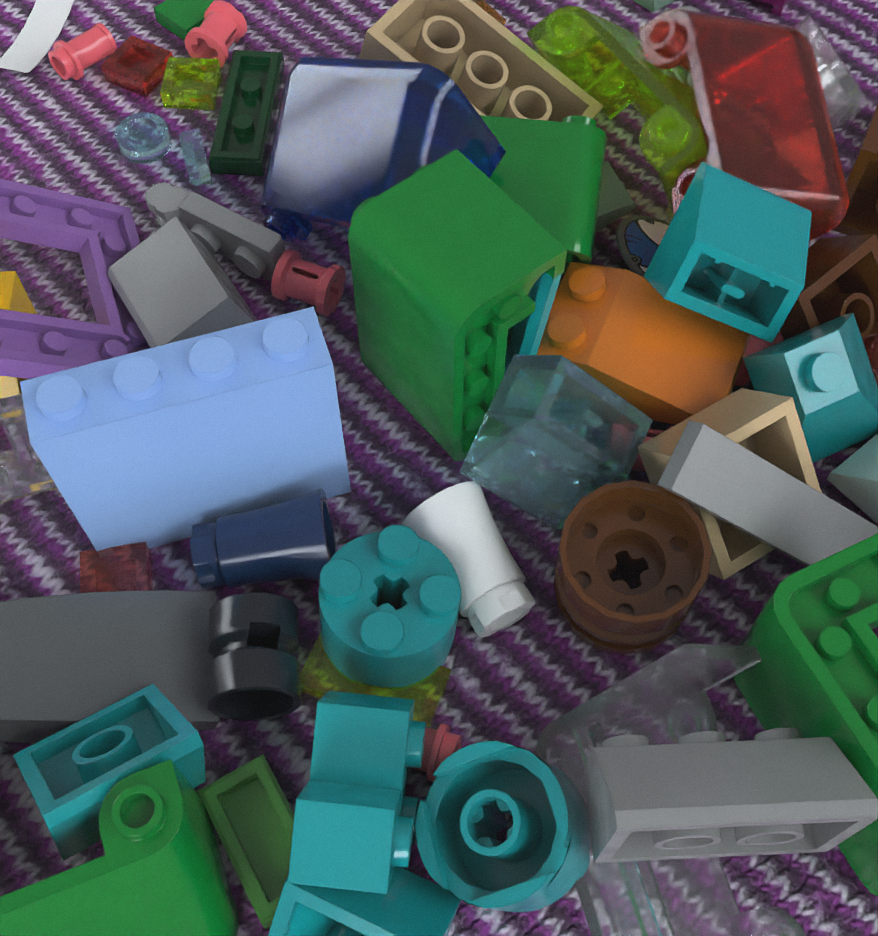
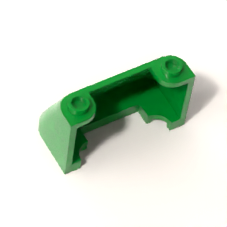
M398 102L393 105V110L381 113L358 206L364 200L378 196L410 177L421 166L431 164L457 149L568 248L565 269L562 273L564 275L570 261L592 264L607 134L604 130L596 127V120L586 116H567L562 119V122L432 112L427 111L424 106L416 103Z
M171 759L127 776L117 782L104 797L99 811V831L105 851L104 856L0 896V936H237L239 930L238 910L210 816L201 797Z

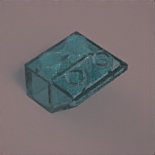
M513 355L459 473L549 527L560 530L564 526V521L581 498L605 484L624 482L628 478L639 453L637 446L643 444L653 420L562 355Z

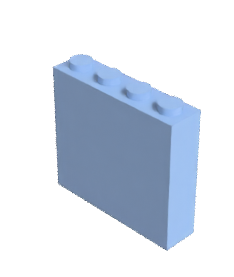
M314 307L20 381L30 444L103 562L190 538L193 525L216 522L219 516L247 512L278 504L321 488L324 490L327 499L351 492L334 368Z

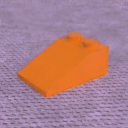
M570 261L557 289L532 370L535 380L546 388L545 399L676 425L731 394L751 334L664 299L644 277L627 269Z

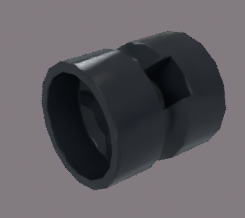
M244 593L219 600L209 609L208 652L215 659L208 666V709L214 715L231 720L261 721L290 714L300 707L302 700L300 662L293 656L298 651L300 644L299 609L293 601L283 596L269 593Z

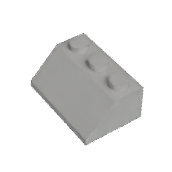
M797 728L765 730L757 733L754 736V740L726 742L724 733L702 731L680 737L678 744L649 745L648 738L642 735H619L602 741V747H594L583 768L594 863L827 852L878 819V798L831 737L802 738L801 730Z

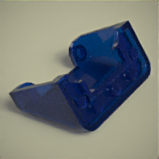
M300 57L285 79L259 207L262 214L266 217L263 225L280 234L282 240L286 242H292L294 238L306 240L313 230L309 220L349 229L354 211L364 200L378 196L410 177L421 166L431 164L455 149L459 150L489 178L506 151L457 84L441 70L429 64L402 61Z

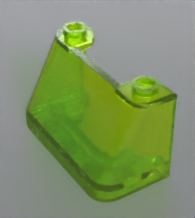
M576 6L556 9L527 32L534 50L602 104L603 108L601 111L609 120L613 119L629 104H632L647 119L639 135L640 148L646 160L660 176L670 205L665 210L670 223L701 162H705L751 184L759 177L762 168L759 146L754 138L651 40Z

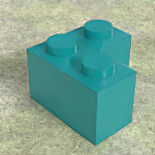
M328 691L317 702L310 780L296 798L288 883L387 894L395 866H409L411 845L415 842V819L419 807V797L406 796L408 767H422L426 734V722L413 721L414 699Z

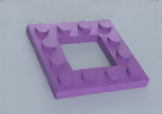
M0 179V238L78 252L97 322L91 323L0 309V376L32 379L151 348L108 277L109 267L140 244L131 209L125 206Z

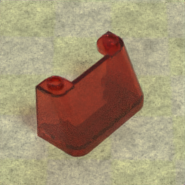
M669 9L638 28L642 51L648 62L658 69L664 70L680 65L691 73L707 150L706 156L691 163L682 170L675 180L672 189L674 215L701 162H705L812 211L809 241L828 233L839 225L845 217L849 206V194L813 47L807 37L790 25L686 9Z

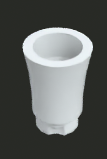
M468 481L459 483L436 493L418 505L402 522L401 525L410 527L417 533L418 537L427 540L441 550L452 563L461 587L459 612L461 616L468 617L479 637L490 636L501 629L511 626L528 614L530 608L536 604L530 591L524 585L526 578L511 555L492 517L478 482Z

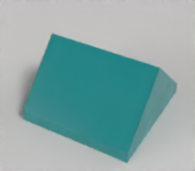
M154 684L13 754L63 861L102 840L99 831V811L104 797L117 782L127 776L171 759L193 788L206 782L204 745L199 732Z

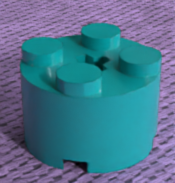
M404 525L388 526L381 532L360 536L342 546L331 557L329 562L323 566L320 572L319 583L321 640L324 653L332 667L343 678L353 684L366 688V684L388 687V692L409 690L431 679L446 663L454 641L461 587L452 563L436 546L418 537L414 530Z
M484 741L457 750L442 761L432 775L436 779L431 785L425 801L420 800L416 814L415 832L417 846L422 862L430 876L443 889L448 890L460 900L481 908L518 913L531 912L542 909L559 900L587 871L590 861L589 850L591 843L588 809L576 785L559 768L524 748L499 741ZM507 813L513 817V826L507 830V840L502 842L497 840V831L506 827L505 814Z

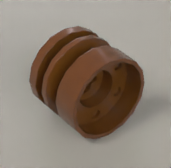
M636 480L605 484L581 498L564 521L553 582L558 612L571 631L596 649L621 655L651 651L672 638L687 617L708 578L712 551L704 523L684 499L659 485ZM620 572L625 580L636 579L635 588L630 589L624 580L613 582L614 573Z

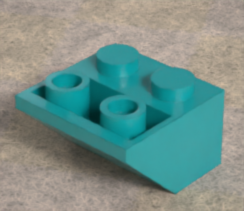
M701 162L644 277L664 299L772 343L805 286L812 211L705 162Z

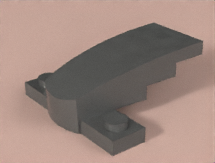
M215 591L92 592L0 601V741L37 743L151 684H154L196 730H214L220 720L219 716L214 715L208 709V666L215 659L208 652L209 609L215 604Z

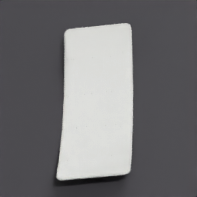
M36 0L23 29L14 43L0 58V68L29 73L48 53L59 36L74 0Z

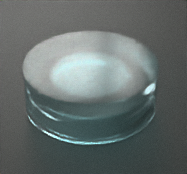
M140 112L132 114L123 119L115 130V137L122 156L133 163L147 164L163 158L171 148L172 142L166 121L153 113Z

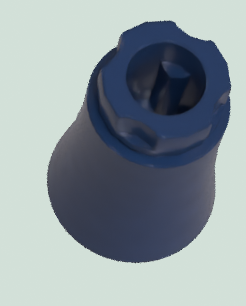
M322 488L278 504L247 512L219 516L216 522L193 525L190 538L193 567L196 570L198 581L202 588H212L227 584L229 588H236L268 582L320 580V572L323 566L337 552L331 513Z

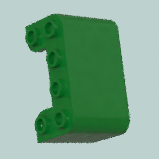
M457 149L431 164L421 166L410 177L378 196L364 200L352 215L348 236L361 360L368 370L454 461L467 460L544 406L546 388L535 380L531 374L527 386L520 389L504 380L508 329L535 312L536 303L528 296V293L544 272L553 279L564 272L568 248Z
M877 533L789 575L780 582L736 649L731 659V673L737 687L765 730L797 728L801 730L802 738L831 737L878 798V637L872 630L878 626ZM877 819L838 844V847L862 884L870 893L878 897Z

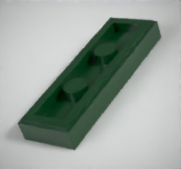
M233 50L209 156L212 174L264 176L285 69L283 53Z

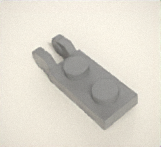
M166 181L164 183L158 182L155 185L152 184L153 186L148 188L144 199L149 210L153 211L157 218L155 222L158 229L176 216L213 255L217 252L232 260L242 272L252 278L263 276L272 281L276 264L281 255L286 251L280 234L193 191L189 192L177 185L172 186L171 183L168 184Z

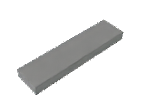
M690 420L657 484L807 567L878 533V526L707 425Z

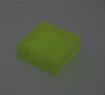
M169 57L160 89L164 108L214 110L222 77L219 59Z

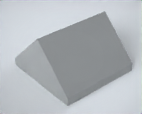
M176 216L109 267L108 277L151 348L258 321L216 257Z

